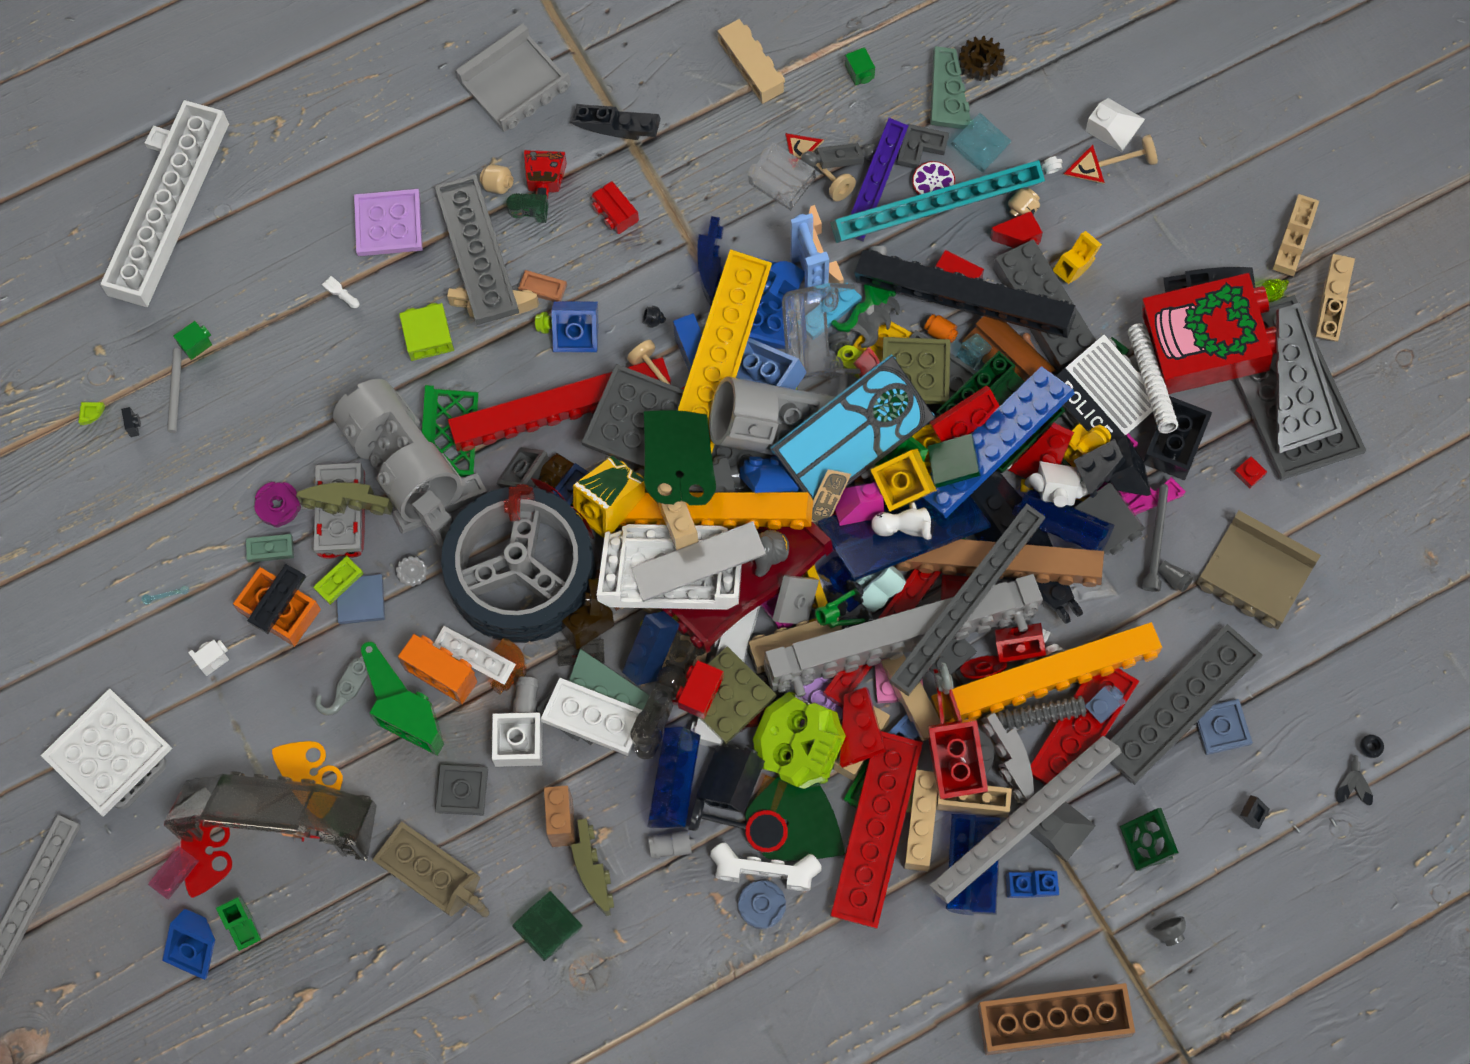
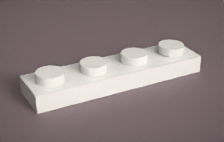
M443 626L433 644L438 649L441 647L446 648L453 654L452 657L458 660H466L472 665V668L504 685L516 665L446 626Z

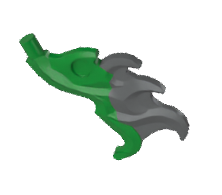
M864 285L865 301L858 303L849 320L845 323L833 320V328L840 332L852 331L862 335L865 338V342L861 344V348L873 346L879 337V327L884 324L887 330L890 328V311L895 310L896 315H899V303L896 299L892 298L896 293Z

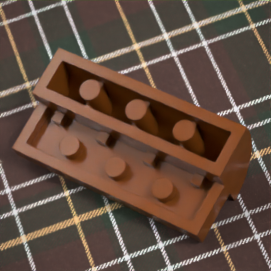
M983 316L976 323L977 326L962 341L985 364L1000 351L1015 364L1014 372L1024 381L1028 380L1041 366L1053 375L1058 372L1004 321Z

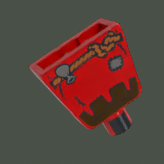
M524 150L528 190L536 192V200L547 201L549 192H559L567 166L565 152Z

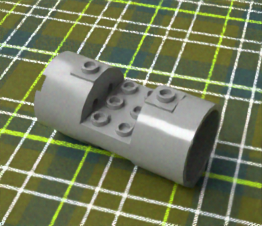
M725 377L718 385L711 405L709 420L711 440L715 445L775 455L770 447L836 396Z
M368 380L358 384L359 389L349 396L344 394L334 409L333 420L357 455L363 459H369L372 466L378 471L376 479L387 497L390 498V501L404 520L408 522H422L412 504L428 490L435 494L445 509L452 502L459 500L466 486L465 482L436 445L427 441L418 428L420 421L401 395L386 380Z

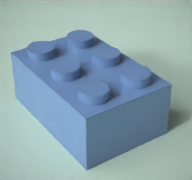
M748 338L736 378L796 389L807 372L798 358Z

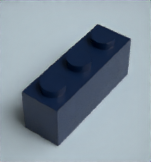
M665 611L645 615L622 673L637 686L657 681L680 624Z

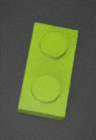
M346 556L313 588L331 605L364 573Z

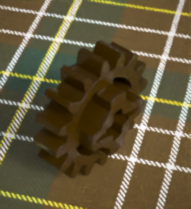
M975 36L973 42L967 40L966 46L961 47V53H959L960 68H964V74L970 72L971 79L978 76L979 81H981L985 76L987 80H990L991 74L996 77L998 76V70H1003V64L1005 63L1004 49H999L1000 43L994 44L992 37L987 41L985 36H982L981 40H978Z

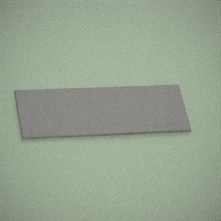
M752 521L642 563L631 569L644 602L765 556L766 552Z

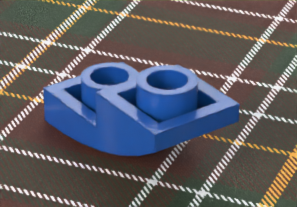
M1057 871L1008 872L1005 874L1007 898L1059 895Z

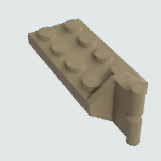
M402 821L372 859L376 864L450 917L466 905L482 917H487L490 914L489 909L481 900L473 895L480 877Z

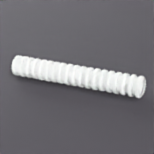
M1142 323L1134 324L1127 332L1158 430L1161 433L1173 432L1178 427V421L1166 384L1164 383L1147 326Z

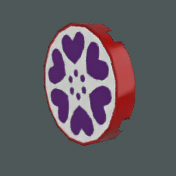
M929 161L923 163L913 174L912 187L917 196L955 185L953 171L941 162Z

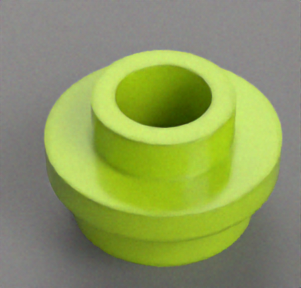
M541 312V314L536 315V330L543 334H548L550 329H552V317L547 312Z

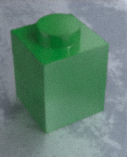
M865 47L845 54V67L855 86L869 83L875 78V66Z
M193 321L173 336L190 360L212 346L209 340L210 332L204 325L200 327L196 321Z

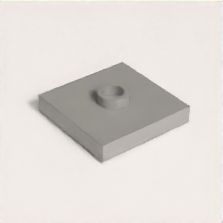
M784 575L772 620L778 623L794 624L808 621L819 580L810 577Z

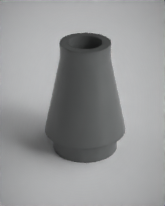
M1166 560L1159 566L1158 572L1176 591L1184 592L1193 581L1190 572L1172 565Z

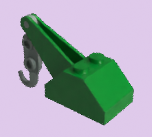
M373 642L364 643L361 647L362 656L353 660L337 685L335 702L331 707H323L321 704L322 696L317 695L315 700L317 710L324 715L336 714L343 705L357 695L369 675L377 698L369 713L377 726L438 756L444 746L436 713L432 708V704L428 701L429 698L418 691L416 694L408 691Z

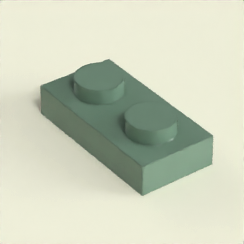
M292 534L246 538L248 563L294 558Z

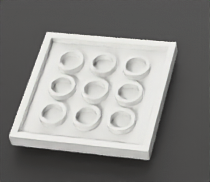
M109 689L41 756L104 817L172 747Z

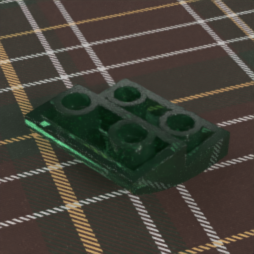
M551 891L536 902L512 925L543 961H546L561 949L563 944L579 932L583 926Z

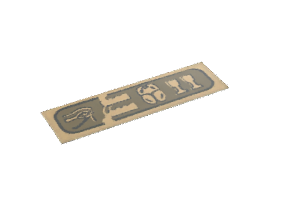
M827 470L813 500L812 522L817 527H819L818 524L831 519L851 474Z

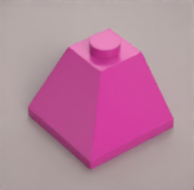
M876 482L845 487L835 508L839 526L872 520L877 513L884 512V501Z

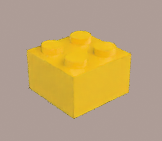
M918 449L910 450L870 469L889 511L897 510L937 491Z

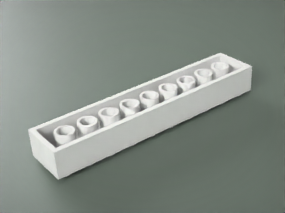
M186 100L183 101L100 284L107 296L148 308L228 128L229 123L224 111Z

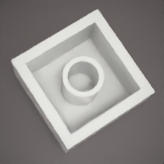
M540 713L493 714L492 761L495 767L542 766L543 722H541Z

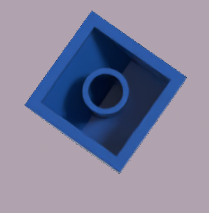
M554 301L551 310L553 352H597L598 302Z

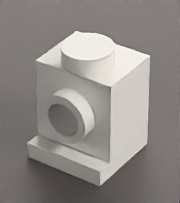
M212 640L202 644L196 653L193 650L188 652L206 676L229 661L225 655L228 649L221 640L217 642Z

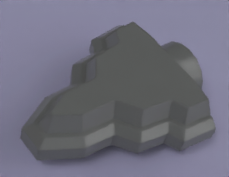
M725 454L714 457L715 493H736L735 485L740 484L737 466H730ZM692 485L689 488L691 492H704L703 488L699 485Z

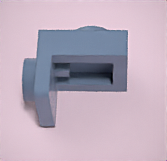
M1108 685L1103 687L1085 707L1100 723H1103L1120 706L1124 705L1126 701L1122 698L1124 696L1117 687Z

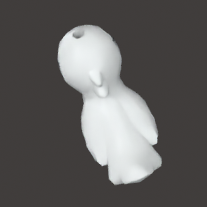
M914 502L910 503V509L899 514L879 512L872 520V529L880 536H890L897 532V530H900L911 536L924 537L927 540L932 538L930 533V515L924 507L917 510Z

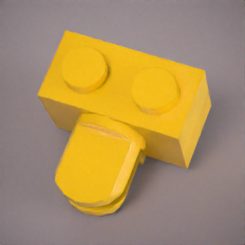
M1079 423L1071 430L1074 432L1064 459L1072 467H1076L1075 459L1110 442V432L1101 425L1093 427L1088 432Z

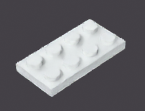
M559 678L541 717V722L628 756L644 721L646 711Z

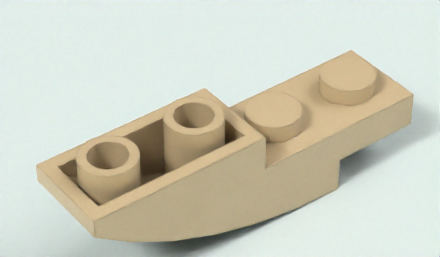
M1333 254L1331 257L1319 309L1316 338L1335 342L1339 341L1355 258Z
M449 288L447 297L450 306L467 308L469 317H474L466 289ZM513 290L519 314L538 307L537 294L529 290Z

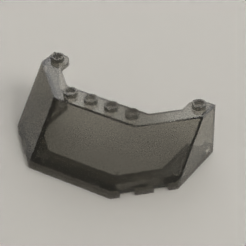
M231 771L230 775L218 774L186 780L164 821V826L178 839L186 842H193L194 838L197 841H202L203 831L199 828V824H202L203 827L219 826L293 834L304 838H310V834L320 837L319 842L333 845L342 856L347 857V855L355 856L356 860L368 861L377 805L369 796L354 795L315 784L316 781L310 779H301V782L292 781L289 777L279 776L277 779H268V776L263 774H254V777H248L244 773Z

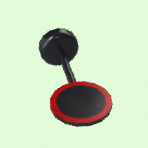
M696 798L689 830H698L701 819L745 829L748 843L755 850L762 853L777 851L784 845L787 839L788 827L786 822L776 812L762 810L750 817L748 823L745 824L704 814L705 802L703 799Z

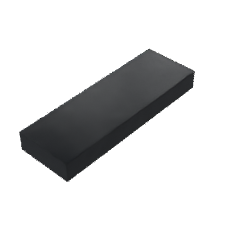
M285 564L247 622L269 634L305 580L306 575Z

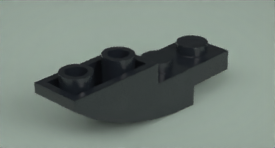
M576 104L572 124L603 135L638 140L639 136L656 137L661 118L659 114L622 112L613 106Z
M1253 267L1197 269L1185 271L1183 275L1164 277L1165 293L1246 273L1250 274L1253 288H1255Z

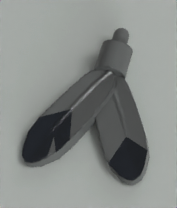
M1357 755L1353 756L1351 772H1349L1340 785L1336 794V800L1338 803L1346 801L1355 788L1362 802L1370 806L1373 803V794L1365 778L1360 773L1361 762L1358 761Z

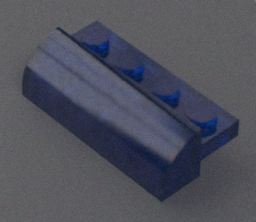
M1034 490L1026 492L1022 502L1015 505L1012 515L1017 517L1026 504L1030 505L1046 517L1039 527L1040 530L1077 544L1086 550L1103 551L1115 526L1069 505L1058 507L1053 502L1043 501L1040 494Z
M951 814L948 869L1001 824V818L976 817L974 814ZM999 859L948 904L946 903V909L963 915H997Z

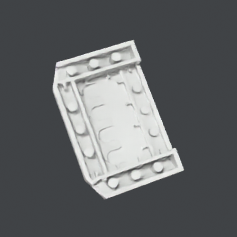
M629 524L623 526L622 530L610 534V531L605 532L597 600L606 606L619 608L727 610L739 604L742 564L643 602L631 568L674 552L676 549L666 525ZM695 525L699 542L728 531V528L723 526Z

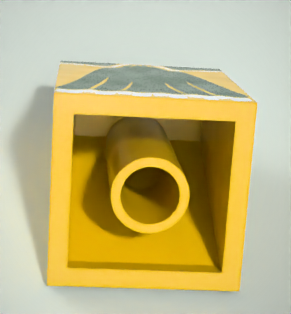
M611 456L573 485V508L587 520L590 528L604 538L605 532L610 531V534H612L645 495L644 478L639 473H635L628 468L623 461H619L614 456Z

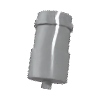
M518 677L515 685L516 697L513 704V713H536L537 690L539 689L538 679Z
M689 830L649 837L651 858L656 859L672 855L692 854L691 845L695 844V838L690 839Z

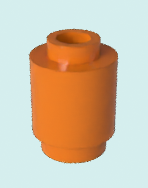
M932 314L924 326V329L928 331L927 333L935 339H950L952 343L958 335L957 325L940 315Z

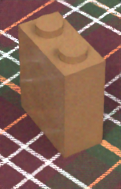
M568 785L545 787L546 829L552 847L576 844L573 798Z

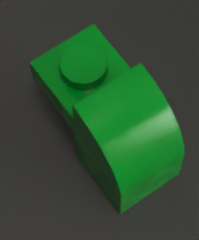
M237 897L216 908L225 929H229L239 951L262 940L253 922V917L241 897Z

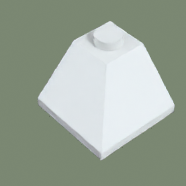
M1107 98L1100 102L1090 115L1085 131L1118 151L1123 152L1145 119Z

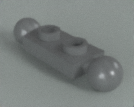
M855 143L817 148L816 154L812 151L803 153L801 163L806 168H813L817 163H820L822 169L859 165L864 163V158L872 161L877 146L875 144H867L861 149L859 144Z

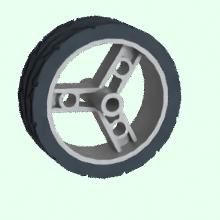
M512 486L509 489L505 487L490 491L475 499L474 502L467 505L457 515L449 531H447L442 546L441 566L444 581L459 613L477 631L507 643L534 642L549 638L562 631L561 621L584 606V592H587L588 579H595L596 564L588 530L580 516L576 514V511L565 500L550 492L546 493L545 490L530 486ZM514 521L510 544L506 546L504 555L467 568L469 556L477 542L493 528L506 522ZM540 523L547 524L557 530L567 539L573 549V564L566 583L534 559ZM524 530H530L526 535L520 534ZM508 566V572L496 574V571ZM533 569L538 573L535 579ZM486 574L492 575L489 579H482ZM514 582L518 586H526L544 600L545 603L520 611L502 610L488 605L477 596ZM544 582L551 583L550 586L546 588L540 587L541 584H543Z

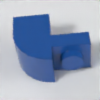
M780 261L771 266L760 301L767 304L776 297L778 291L789 297L799 289L805 276V271L791 262Z

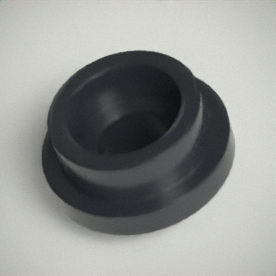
M1367 735L1360 742V750L1368 758H1377L1384 751V743L1376 735ZM1368 744H1373L1375 746V750H1370L1368 748Z

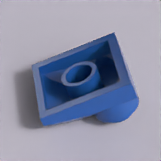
M756 456L749 457L740 468L739 477L754 493L798 492L797 484L777 456H772L771 459H762Z

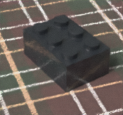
M1169 396L1178 421V427L1173 432L1161 433L1157 426L1143 462L1146 466L1185 480L1212 412Z

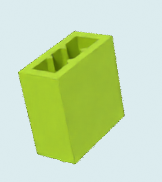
M431 303L423 308H411L399 313L411 361L454 351L442 303Z

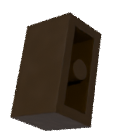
M602 603L599 615L590 616L588 606L584 605L561 621L563 635L576 650L614 626L613 611Z

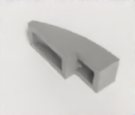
M428 490L412 505L427 530L442 549L447 531H449L453 519L445 511L442 502L431 490Z

